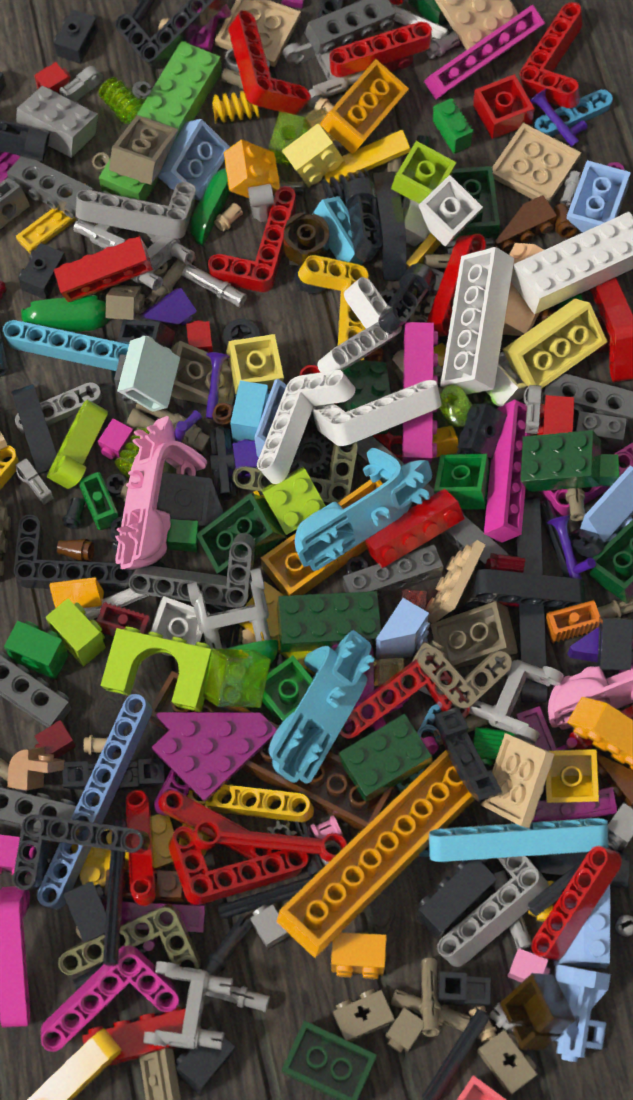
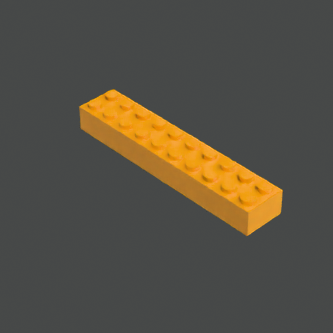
M446 750L280 909L276 922L314 958L429 845L430 831L448 827L475 800L459 777Z

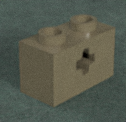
M113 285L106 295V318L134 320L136 315L140 313L141 308H144L145 295L141 294V287Z
M374 989L362 993L360 1000L351 1003V1000H346L336 1005L337 1010L333 1011V1016L344 1040L352 1042L394 1023L393 1015L382 990L375 992ZM359 1009H362L363 1012L369 1011L367 1020L363 1021L361 1017L356 1019Z
M503 1030L479 1048L477 1052L510 1096L537 1075L534 1071L537 1067L528 1055L524 1057L519 1051L518 1047L520 1046L512 1033L507 1034ZM504 1055L515 1059L513 1062L514 1068L510 1065L506 1067L503 1065Z

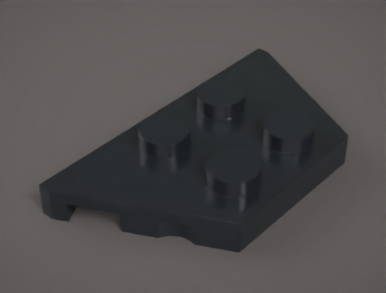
M163 472L156 509L169 513L170 519L198 521L199 525L208 526L224 514L211 478Z

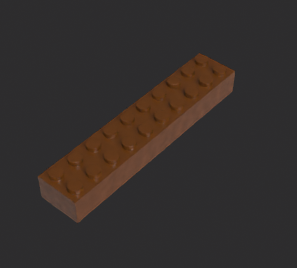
M172 671L152 704V714L149 720L169 731L157 719L156 714L158 712H253L208 689L201 712L177 707L172 703V698L179 674ZM269 721L276 729L279 728V725ZM271 740L241 768L284 792L304 794L308 797L313 807L331 816L334 815L336 819L359 831H362L385 809L394 789L392 787L366 803L341 764L339 756L331 752L327 753L310 783H304L300 779L297 782H291L278 774L273 767L272 758L269 754Z

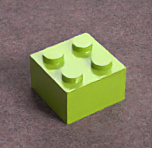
M416 141L398 170L391 189L420 204L449 175H452L456 162Z
M304 467L287 475L282 482L271 484L261 490L286 535L296 530L299 524L310 515L326 507Z
M67 598L45 618L51 631L62 637L61 639L65 647L84 667L106 648L103 642L105 637L101 633L102 629L94 619L89 621L83 607L78 602L73 604Z

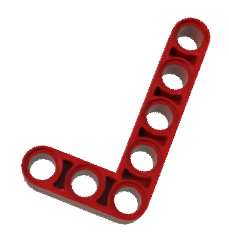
M571 2L562 7L521 69V86L526 95L535 97L541 91L547 89L546 98L550 103L565 108H574L579 104L578 82L573 78L553 72L583 26L579 4Z
M246 10L239 11L228 27L246 99L256 106L292 115L299 114L311 98L309 91L301 85L271 78L256 19Z
M287 186L280 187L276 191L274 204H272L256 261L215 254L208 261L209 274L222 282L227 281L234 287L257 292L270 291L274 285L284 251L285 225L294 216L296 210L295 191ZM271 257V258H273V259H271V260H266L265 258ZM222 267L223 269L216 270L215 268ZM238 272H245V274H242V275H238L237 273H238Z
M616 277L589 290L610 336L609 370L612 382L633 379V314Z
M426 656V660H429L436 668V670L432 671L435 674L437 669L442 667V664L437 665L433 661V656ZM415 659L358 701L348 717L352 722V730L344 733L341 729L338 735L345 738L355 737L423 686L426 687L443 712L451 709L452 702L444 693H438L437 685L423 672L418 664V660ZM443 671L440 675V681L443 680L446 685H449L452 682V678L447 671ZM410 675L413 683L406 689L402 685V679L404 676ZM456 686L452 689H449L450 693L452 690L457 691V693L460 695V698L458 699L459 702H467L464 695L461 693V691H459V689ZM389 689L393 695L392 700L389 703H384L382 694L385 690ZM369 704L373 710L372 715L364 718L362 708ZM470 707L460 709L464 718L468 715Z
M186 826L177 828L168 844L185 897L194 905H201L296 877L308 862L307 853L281 850L208 871L201 849L193 842V830ZM177 838L184 839L187 845H180L177 842ZM289 858L295 859L299 866L291 864ZM185 862H192L196 869H189ZM265 865L272 866L276 873L269 872ZM242 872H248L252 879L244 878ZM218 879L227 881L228 886L220 885ZM193 886L202 887L204 893H197Z

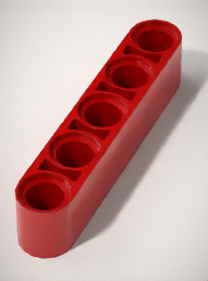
M421 21L335 48L329 55L330 73L335 77H345L366 70L375 59L381 64H385L425 51L431 46L432 27L429 23Z
M481 234L460 236L455 242L426 322L434 323V331H438V337L449 335L461 256L486 249V241Z
M595 846L589 851L533 938L532 951L535 955L550 960H559L564 956L619 871L622 862L619 853L601 846Z

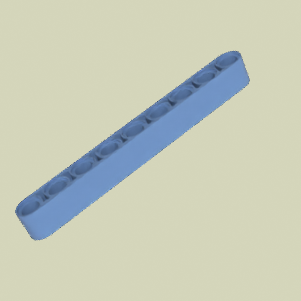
M133 694L125 700L71 820L84 821L89 819L91 823H103L152 714V705L141 695ZM143 703L141 711L134 713L135 705ZM127 726H132V732L128 736H123L124 729ZM121 749V756L113 760L115 750ZM107 772H110V780L106 783H103V775ZM99 795V804L95 807H92V799L95 796ZM89 828L82 832V837L85 841L90 837ZM60 842L38 890V900L43 906L60 909L66 904L63 894L73 889L91 849L90 846L78 845L77 852L71 855L70 848L72 844ZM67 866V875L64 878H60L59 872L61 868ZM56 890V899L50 903L48 899L51 891Z

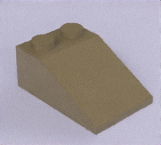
M136 115L112 147L109 170L121 176H127L141 183L151 185L162 169L178 134V129Z
M179 341L171 347L172 353L180 357L171 396L207 405L212 374L211 359L206 356L208 352ZM225 360L220 373L218 404L228 403L232 405L235 389L229 361Z
M497 601L431 624L434 641L445 647L443 651L448 654L446 659L454 668L480 664L486 657L496 651L506 652L509 656L518 653L508 607Z

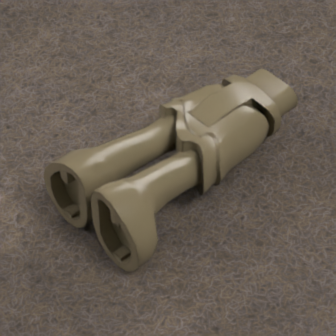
M136 403V409L133 408L126 426L136 431L139 428L147 429L148 426L154 425L156 421L143 413H149L158 418L169 416L174 430L179 421H185L187 418L179 413L173 414L166 409L152 412ZM194 424L185 433L182 443L202 453L210 440V436L202 433V429Z

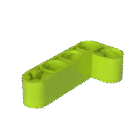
M88 399L82 404L47 474V478L66 489L78 484L86 470V466L83 463L106 419L107 410Z

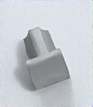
M271 184L248 187L253 218L260 222H266L272 204H274Z

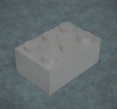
M41 86L17 108L16 124L50 131L48 146L72 158L96 135L98 114Z

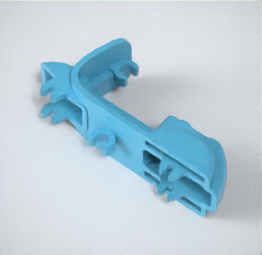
M371 448L367 452L370 464L365 466L363 471L366 477L370 476L373 483L380 480L383 484L345 509L337 502H332L302 521L295 534V548L302 565L305 567L310 565L313 571L319 570L399 519L408 511L412 502L422 504L421 497L429 500V492L422 489L432 479L429 462L427 460H417L401 466L391 455L376 448Z
M354 630L344 637L335 651L329 646H323L308 653L304 659L305 665L315 673L312 678L313 681L297 709L279 726L269 746V754L275 771L291 782H297L299 779L304 783L312 781L364 690L367 676L363 672L370 668L368 664L373 662L375 658L369 655L371 651L369 641Z

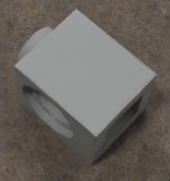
M266 905L261 906L253 912L254 916L250 918L267 949L289 936V933L276 922L279 914L273 905L268 908Z

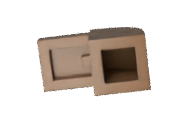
M45 747L21 750L10 761L8 787L22 790L41 788L44 786V773L64 770V760L54 759L53 754H45Z

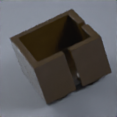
M531 973L500 1003L509 1024L532 1025H514L511 1028L520 1049L544 1050L558 1037L557 1034H561L576 1020L553 974Z

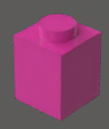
M112 419L98 440L101 453L109 459L116 458L121 461L132 445L133 439H135L134 431L132 428Z

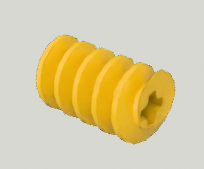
M243 91L240 92L239 98H237L235 92L231 94L230 99L226 94H223L222 101H220L217 95H214L212 103L216 124L218 117L221 118L223 123L226 122L227 116L230 117L231 121H234L235 114L238 115L240 120H243L244 113L251 119L253 112H255L259 118L258 106L251 104L246 99Z

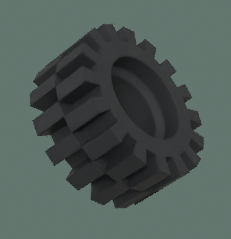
M304 434V439L301 438L293 459L292 470L296 471L304 467L309 476H317V478H321L322 473L324 475L327 474L332 458V450L329 447L328 441L324 442V437L322 436L319 439L316 438V434H312L311 438L308 437V434ZM307 450H315L319 453L320 458L314 464H307L302 460V454Z

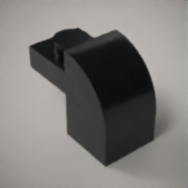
M440 972L438 977V1002L462 1006V1004L489 1006L490 978L468 977L467 973Z

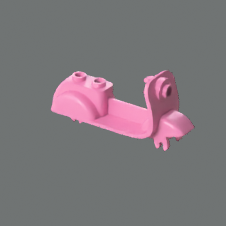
M169 416L156 420L154 425L148 426L149 434L143 430L134 431V434L140 436V439H133V443L140 449L134 459L131 471L128 473L130 478L129 483L126 484L128 490L122 525L117 528L120 535L115 537L119 541L116 564H121V569L133 570L147 567L157 562L166 553L167 533L171 525L170 514L156 509L165 461L177 469L176 474L184 475L185 472L191 476H196V471L204 469L207 465V460L201 454L184 443L175 441V430Z
M598 666L588 667L582 673L574 676L563 677L560 686H555L552 690L548 703V716L551 726H560L562 730L572 727L567 722L581 697L608 703L615 709L633 703V668L607 679L603 670Z

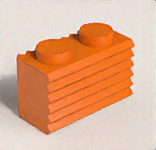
M594 600L547 613L545 625L551 642H559L560 639L564 641L565 638H573L574 635L578 637L579 634L583 635V633L592 632L599 627L600 614Z

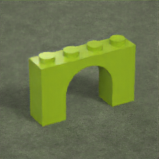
M125 627V630L117 628L100 686L107 691L130 696L141 663L153 654H170L176 658L179 666V676L172 703L180 708L201 712L217 654L210 649V645L196 642V645L186 644L187 640L178 637H172V640L164 639L162 634L149 632L146 635L141 634L140 630L133 627Z

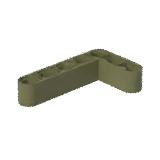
M357 442L352 443L351 449L347 452H343L340 446L334 443L328 479L309 476L312 482L320 484L319 495L324 502L338 503L350 494L358 448ZM341 462H345L348 466V470L344 475H338L336 472V466ZM239 466L234 470L233 481L238 487L261 491L265 488L261 484L264 474L258 468ZM246 470L250 473V480L247 483H239L237 480L238 473ZM336 486H342L344 489V494L339 499H335L332 496V490Z
M170 904L162 905L121 924L120 933L125 936L126 943L122 946L119 945V949L127 945L135 947L160 935L173 964H178L182 967V961L189 959L194 962L195 969H200V957L175 906ZM161 912H170L174 918L173 922L170 924L162 922L160 918ZM139 922L148 924L150 928L148 934L143 935L137 931V924ZM105 934L66 950L59 958L60 970L67 975H73L102 962ZM175 935L181 936L184 939V946L180 948L174 947L171 943V937ZM91 944H97L101 947V956L91 954ZM67 955H74L78 959L77 967H70L67 964Z

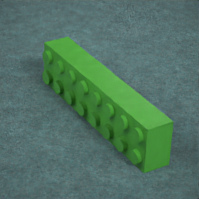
M181 41L137 115L178 129L177 138L185 123L194 120L221 75L220 56ZM110 160L99 176L102 192L107 191L116 196H125L141 201H146L159 179L157 176L150 185L127 176H121L109 170Z

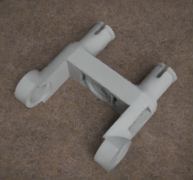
M293 43L283 50V55L288 63L295 62L297 64L316 57L328 80L312 86L313 88L309 90L311 98L307 104L310 107H315L320 98L325 99L346 91L348 86L354 84L364 73V71H360L340 78L333 76L330 73V53L324 52L317 55L310 43L302 46L298 43Z
M78 219L74 225V232L89 237L92 243L102 248L116 246L125 241V239L116 236L121 230L119 227L104 224L93 225L81 219Z
M147 233L152 238L150 240L154 242L147 249L153 270L131 279L136 283H144L152 290L157 291L162 286L163 279L153 272L174 256L183 261V263L190 264L194 259L195 253L181 245L179 239Z
M260 568L250 570L252 577L250 584L255 604L214 614H207L203 592L199 590L198 582L187 584L190 601L194 605L199 631L204 633L205 642L211 646L210 649L213 651V643L215 644L216 651L223 649L218 632L220 627L246 621L252 622L255 642L263 641L261 632H263L264 640H272L266 620L269 618V612Z
M495 657L496 664L492 668H488V670L493 671L496 667L503 668L502 661L504 659ZM514 660L511 668L505 674L508 676V679L497 705L491 706L477 700L473 706H470L469 714L489 720L492 726L511 732L516 737L531 744H536L539 732L528 727L529 724L511 718V713L526 678L550 686V684L560 686L564 675L551 667L545 666L542 669L520 660Z
M157 962L155 973L163 974L171 979L191 981L182 1034L155 1030V1033L145 1032L143 1043L190 1049L204 1046L222 1050L223 1043L212 1041V1039L224 1040V1032L202 1030L200 1021L204 997L207 991L230 996L232 989L221 985L233 986V978L211 976L205 970L180 967V965L173 963Z

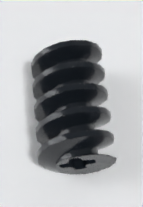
M364 168L363 173L361 170H356L355 176L352 172H348L346 178L341 174L338 176V181L335 177H331L329 183L326 179H323L322 187L325 198L340 196L343 203H345L344 188L348 182L357 178L370 180L366 168Z

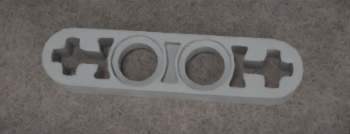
M89 382L41 402L42 411L46 408L54 410V414L51 417H44L47 426L77 414L87 399L98 404L101 401L102 395L99 386ZM88 391L94 393L93 398H90L87 394ZM78 395L81 396V399L83 400L82 403H80ZM73 399L76 403L72 408H65L63 406L64 401ZM17 414L15 417L17 429L25 434Z

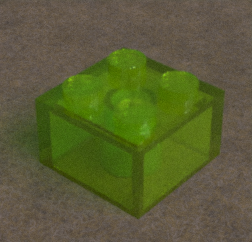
M213 648L203 697L222 707H261L271 659L256 650Z

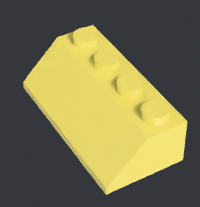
M573 299L502 350L512 370L527 387L529 385H540L542 389L607 343V340L591 304Z

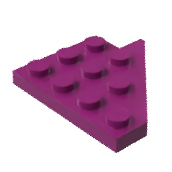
M158 712L156 714L157 719L169 731L152 746V749L205 803L273 738L277 729L261 713Z

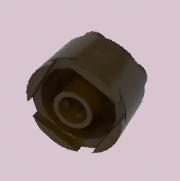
M304 212L292 216L286 222L284 229V251L286 256L300 267L311 255L326 257L329 252V226L321 216L314 213L313 215H308Z

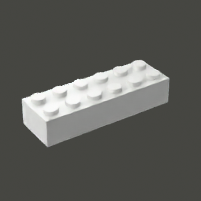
M627 212L515 263L512 270L511 283L532 312L537 314L632 270L633 216L630 212Z
M496 247L461 256L440 384L441 387L459 396L492 390L495 386L514 263L512 256Z

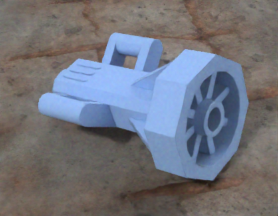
M556 964L554 976L576 1020L553 1041L558 1042L556 1052L562 1054L561 1059L577 1062L578 1057L584 1058L585 1047L603 1048L606 1022L590 1020V1014L594 1005L608 991L610 974ZM589 1026H595L593 1042L586 1041Z

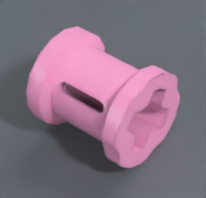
M334 815L330 816V820L319 825H310L314 838L323 839L330 833H337L342 836L341 829Z

